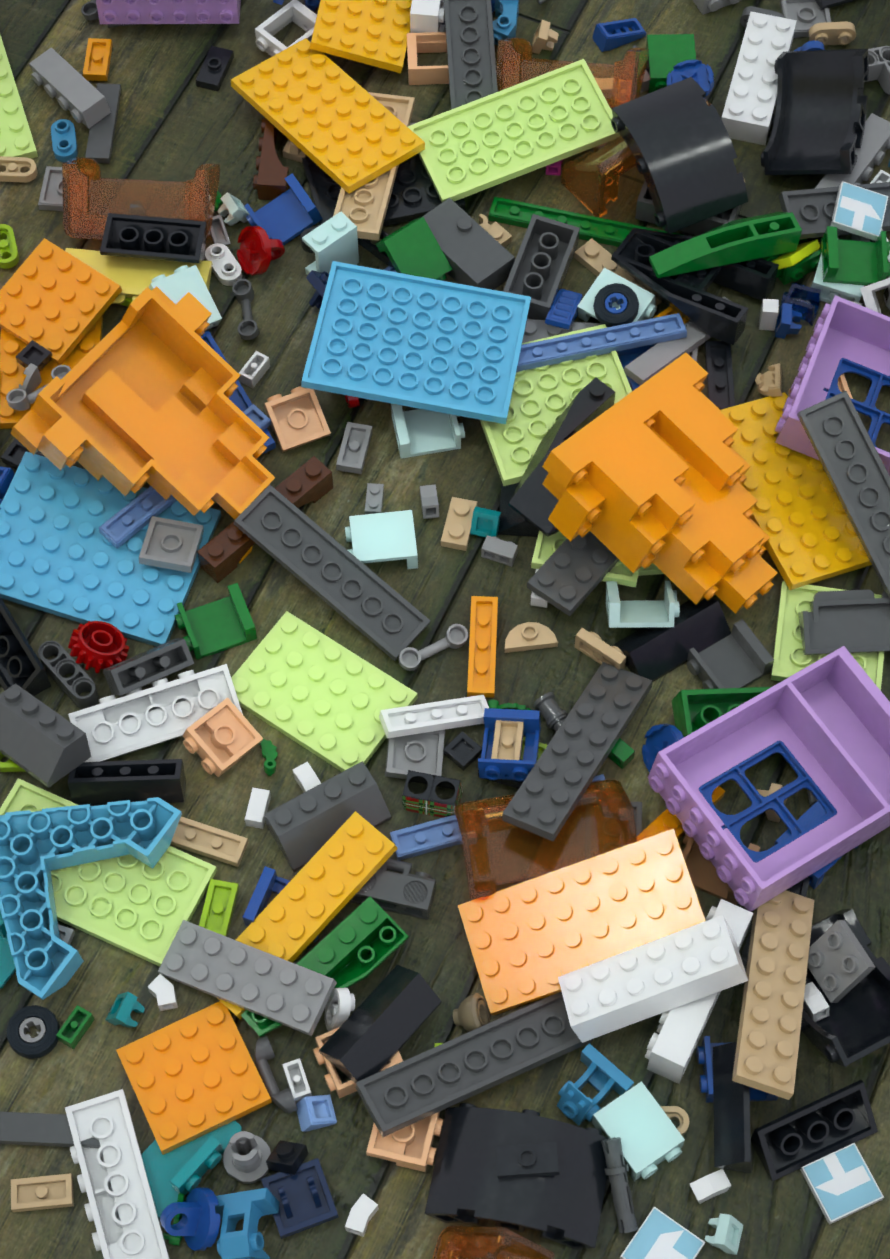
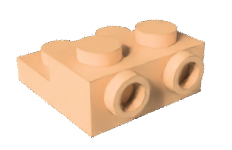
M299 386L292 389L289 395L282 397L281 394L269 397L267 402L264 403V411L266 416L271 419L270 426L272 431L275 432L282 453L330 436L331 434L314 389Z
M228 697L189 726L183 734L185 748L192 754L196 752L203 760L201 761L203 769L210 775L214 773L217 777H220L238 763L244 755L263 740L262 736Z
M437 1112L385 1137L381 1136L374 1123L366 1154L367 1156L396 1162L397 1166L426 1172L427 1165L433 1166L437 1148L432 1147L434 1136L440 1137L444 1119L439 1118L440 1113Z

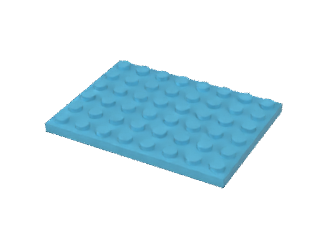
M333 261L306 361L301 387L506 424L531 297Z
M27 451L0 505V597L2 599L82 624H86L88 621L106 622L119 629L124 637L156 647L169 641L177 623L174 615L179 614L177 603L182 602L184 606L200 568V562L197 554L191 573L139 564V555L149 523L118 549L99 532V527L147 488L141 487L135 494L130 491L125 497L104 476L98 481L86 469L76 466L69 468L66 465L60 471L46 457L37 454L33 455ZM176 501L157 517L204 525V533L199 549H201L212 539L221 518V511L209 508L205 513L200 510L193 516L180 502Z

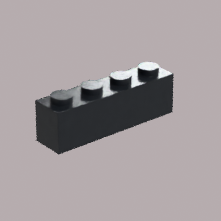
M182 759L83 762L69 773L68 786L71 800L77 805H107V802L130 800V802L147 801V798L159 797L167 803L184 802L186 778Z

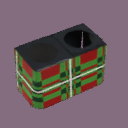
M408 770L402 795V806L407 811L441 818L458 814L463 793L461 780ZM418 782L428 784L425 792L414 794L408 789V784ZM436 786L454 789L455 794L450 799L444 800L436 795L435 789Z

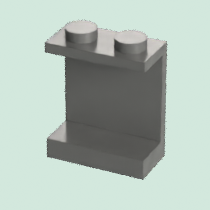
M741 619L733 624L732 633L699 653L694 647L689 649L687 667L694 676L697 675L704 689L744 688L770 673L774 659L745 621Z

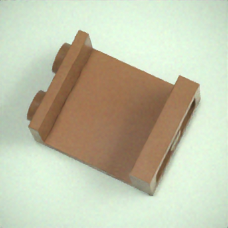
M685 834L682 842L686 844L683 855L694 887L737 905L738 902L734 897L732 889L727 883L721 881L711 861L706 860L702 856L696 841ZM752 843L748 846V849L759 852L761 848Z

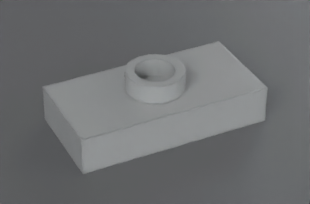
M347 422L336 463V470L362 474L373 432L372 426Z

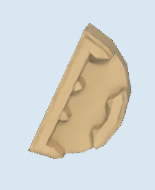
M777 363L769 366V371L763 374L759 373L755 379L758 392L764 396H782L781 364Z
M526 622L517 625L509 632L505 639V653L558 647L555 634L547 626L537 622Z

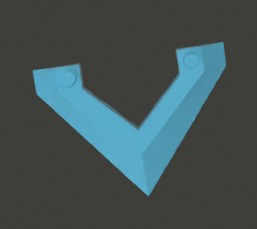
M155 797L147 798V801L130 802V800L107 802V805L91 806L86 804L46 808L36 812H31L30 810L6 812L5 815H0V911L4 920L18 983L22 987L44 1000L64 987L84 962L78 950L60 939L51 871L129 854L153 869L171 844L182 815L180 810L161 798Z

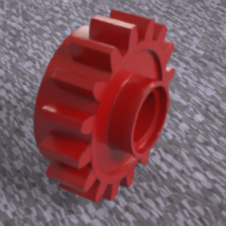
M88 621L84 625L79 624L78 629L73 630L68 644V648L71 649L70 656H77L76 663H85L86 670L93 667L96 673H99L100 669H106L126 660L129 646L126 645L127 638H124L120 630L102 621Z

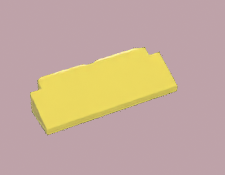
M65 249L66 252L121 286L123 291L114 300L113 304H122L126 297L132 298V301H134L147 287L149 288L153 278L165 274L166 277L172 275L174 270L184 265H187L188 268L194 265L197 266L209 291L212 261L190 263L100 255V251Z

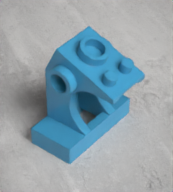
M495 0V16L498 19L493 21L494 45H502L508 48L516 37L519 0Z
M590 1043L581 1051L580 1061L588 1069L575 1083L569 1080L558 1093L561 1098L557 1107L578 1126L585 1119L589 1122L592 1121L593 1114L601 1109L599 1105L612 1090H615L621 1096L634 1085V1082ZM587 1083L599 1092L593 1099L586 1097L580 1091Z
M267 1188L216 1196L219 1203L215 1205V1212L220 1213V1218L222 1219L220 1238L217 1241V1251L221 1258L270 1259L263 1250V1235L257 1231L258 1222L262 1216L279 1213L280 1202ZM244 1219L243 1230L236 1231L238 1221Z

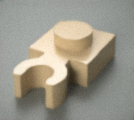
M479 215L480 226L503 247L512 242V235L496 221L490 225L485 215Z

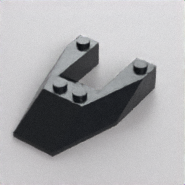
M633 228L613 253L611 260L646 290L654 294L656 298L677 313H680L681 316L705 333L734 345L744 332L748 308L708 293L706 290L714 282L763 301V299H767L775 288L779 265L758 258L657 278L649 262V257L694 237Z
M597 377L576 395L544 436L508 504L547 537L559 532L548 520L559 500L542 484L548 475V472L542 466L554 448L614 405L615 391Z

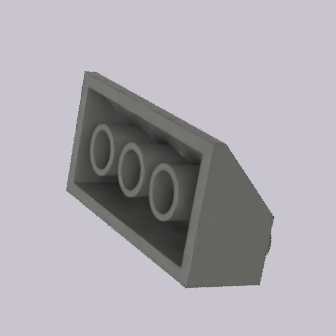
M16 683L0 694V753L49 788L91 757L85 732Z
M363 761L264 814L268 830L294 872L304 867L355 811L374 827L391 819V814L378 785Z

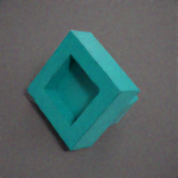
M475 507L470 534L482 537L487 535L497 537L501 512Z
M130 992L117 995L106 1021L115 1026L122 1025L133 1028L138 1023L131 1019V1012L135 1011L140 1014L144 1012L145 1008L137 1001V996Z

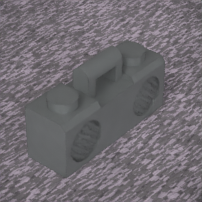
M175 638L103 669V673L112 695L121 696L194 664L185 638Z
M389 858L349 902L361 905L371 896L383 910L428 920L436 892V879H432L431 875L424 872H416L415 875L410 874L412 863ZM388 870L400 872V873H403V874L390 872V871H388Z

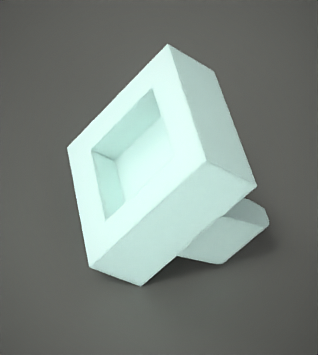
M228 192L220 198L223 204L218 209V213L223 217L229 213L228 217L224 220L226 224L233 226L239 221L243 223L247 221L246 216L249 213L238 198Z
M720 1213L719 1218H711L708 1224L716 1228V1233L714 1236L706 1235L705 1241L714 1247L720 1248L727 1254L737 1255L743 1224L732 1215Z

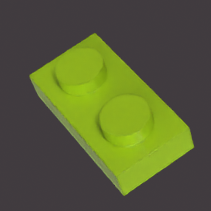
M210 879L199 926L226 937L228 936L239 891L237 883Z

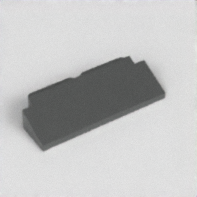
M868 589L817 592L814 595V601L810 602L811 612L802 611L798 613L804 655L830 654L842 646H845L849 653L890 651V599L885 590L882 592V598H875L874 593Z

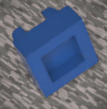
M782 303L778 311L775 327V337L785 339L787 334H798L802 325L794 323L800 322L802 313L792 310V304Z

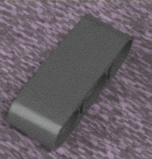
M51 640L42 643L38 649V655L46 673L81 710L98 705V691L89 675L58 642ZM57 655L56 658L48 660L50 656ZM73 673V676L64 678L66 674ZM85 691L90 692L87 696H80Z

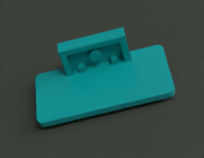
M234 1120L162 1155L155 1139L141 1154L158 1218H160L162 1211L168 1205L177 1202L179 1193L186 1195L188 1192H191L192 1189L199 1185L201 1177L219 1163L231 1137L242 1131L239 1123Z

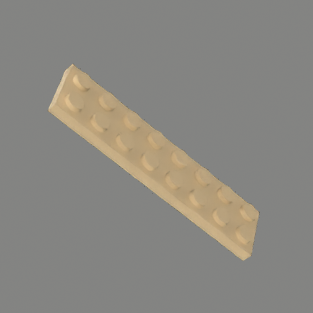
M368 92L406 126L410 125L415 106L414 97ZM399 165L350 194L341 187L333 216L339 212L347 216L357 226L358 238L379 241Z
M785 890L754 909L746 968L748 981L744 984L732 1081L789 1100L794 1094L814 900Z

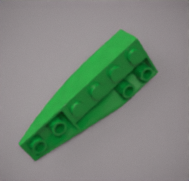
M774 212L733 220L649 257V262L657 278H663L794 252L797 249L802 229L793 212Z
M369 896L308 952L297 965L334 979L337 982L335 988H349L367 978L409 939V936ZM248 1010L241 1014L242 1018L260 1037L283 1025Z

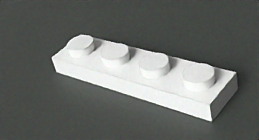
M484 695L385 709L380 711L379 718L388 739L484 724V710L489 708Z

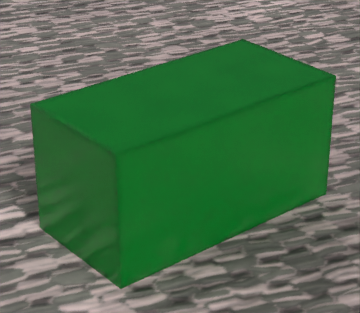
M619 738L608 758L623 769L634 759L635 750Z
M77 1005L56 1034L58 1040L74 1050L95 1020L92 1013Z

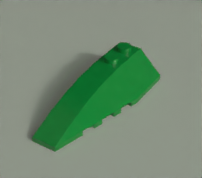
M771 687L681 690L672 700L675 727L686 737Z

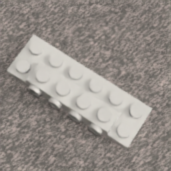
M227 664L196 674L194 670H189L178 674L179 679L168 682L167 678L152 682L153 687L142 690L140 687L126 693V696L117 699L115 695H110L99 699L100 704L69 713L70 722L85 732L91 757L85 762H103L181 737L189 726L227 697L242 713Z
M121 1089L65 1107L74 1141V1146L70 1147L71 1156L74 1164L79 1163L82 1174L77 1175L79 1187L82 1193L87 1192L89 1203L84 1204L89 1222L94 1221L97 1232L92 1233L96 1251L102 1250L104 1259H170L124 1090ZM95 1138L99 1140L101 1147L84 1148L81 1142Z

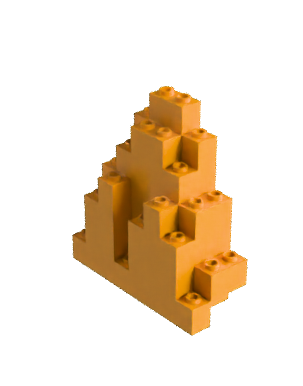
M157 286L153 290L147 287L129 305L122 320L62 379L56 376L37 395L32 409L13 426L11 434L33 455L40 451L60 471L66 465L71 468L78 461L98 481L104 476L125 497L130 491L134 494L137 493L147 482L165 500L172 495L193 516L200 510L205 513L216 502L235 520L275 479L256 460L267 449L264 444L270 437L229 399L238 388L236 381L241 375L201 338L205 333L204 331L210 325L207 321L212 313L190 292L175 304Z
M685 352L550 452L542 466L548 472L542 484L559 501L548 520L570 542L578 535L584 537L591 531L632 573L641 567L646 569L654 563L696 605L704 598L708 601L714 595H717L736 614L743 607L748 610L758 600L757 595L759 593L764 596L774 586L771 581L777 575V572L761 557L767 550L764 545L770 537L751 519L754 514L752 509L758 500L742 486L747 479L745 474L751 466L731 448L735 442L732 438L738 428L701 392L705 387L703 381L709 373Z

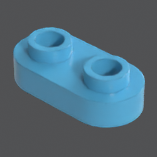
M67 119L55 121L51 126L54 156L60 162L73 161L78 155L74 124Z

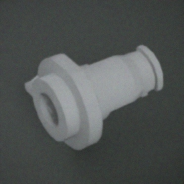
M240 1131L231 1137L224 1151L223 1163L225 1170L229 1176L243 1184L255 1183L268 1173L269 1169L266 1160L270 1156L271 1151L268 1144L262 1138L247 1131Z

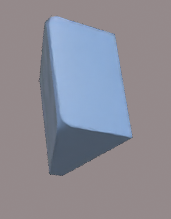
M330 1094L306 1096L296 1103L302 1132L337 1123Z

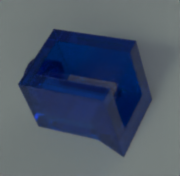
M792 283L789 292H784L781 305L782 303L792 304V310L802 313L801 319L806 320L813 326L820 310L821 290Z

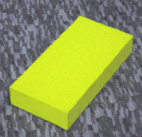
M818 239L798 244L796 251L784 253L771 262L779 265L778 270L794 266L819 250L820 244Z

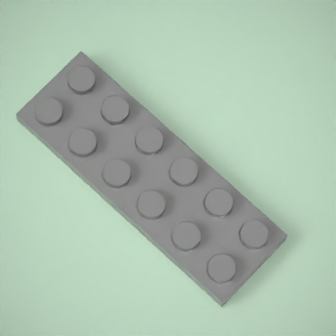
M183 920L158 970V973L162 976L310 1036L313 1035L337 984L330 977L186 920Z

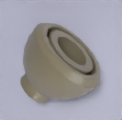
M479 993L471 994L461 1002L459 1008L453 1010L455 1025L462 1026L466 1031L470 1032L490 1023L489 1008L482 995Z

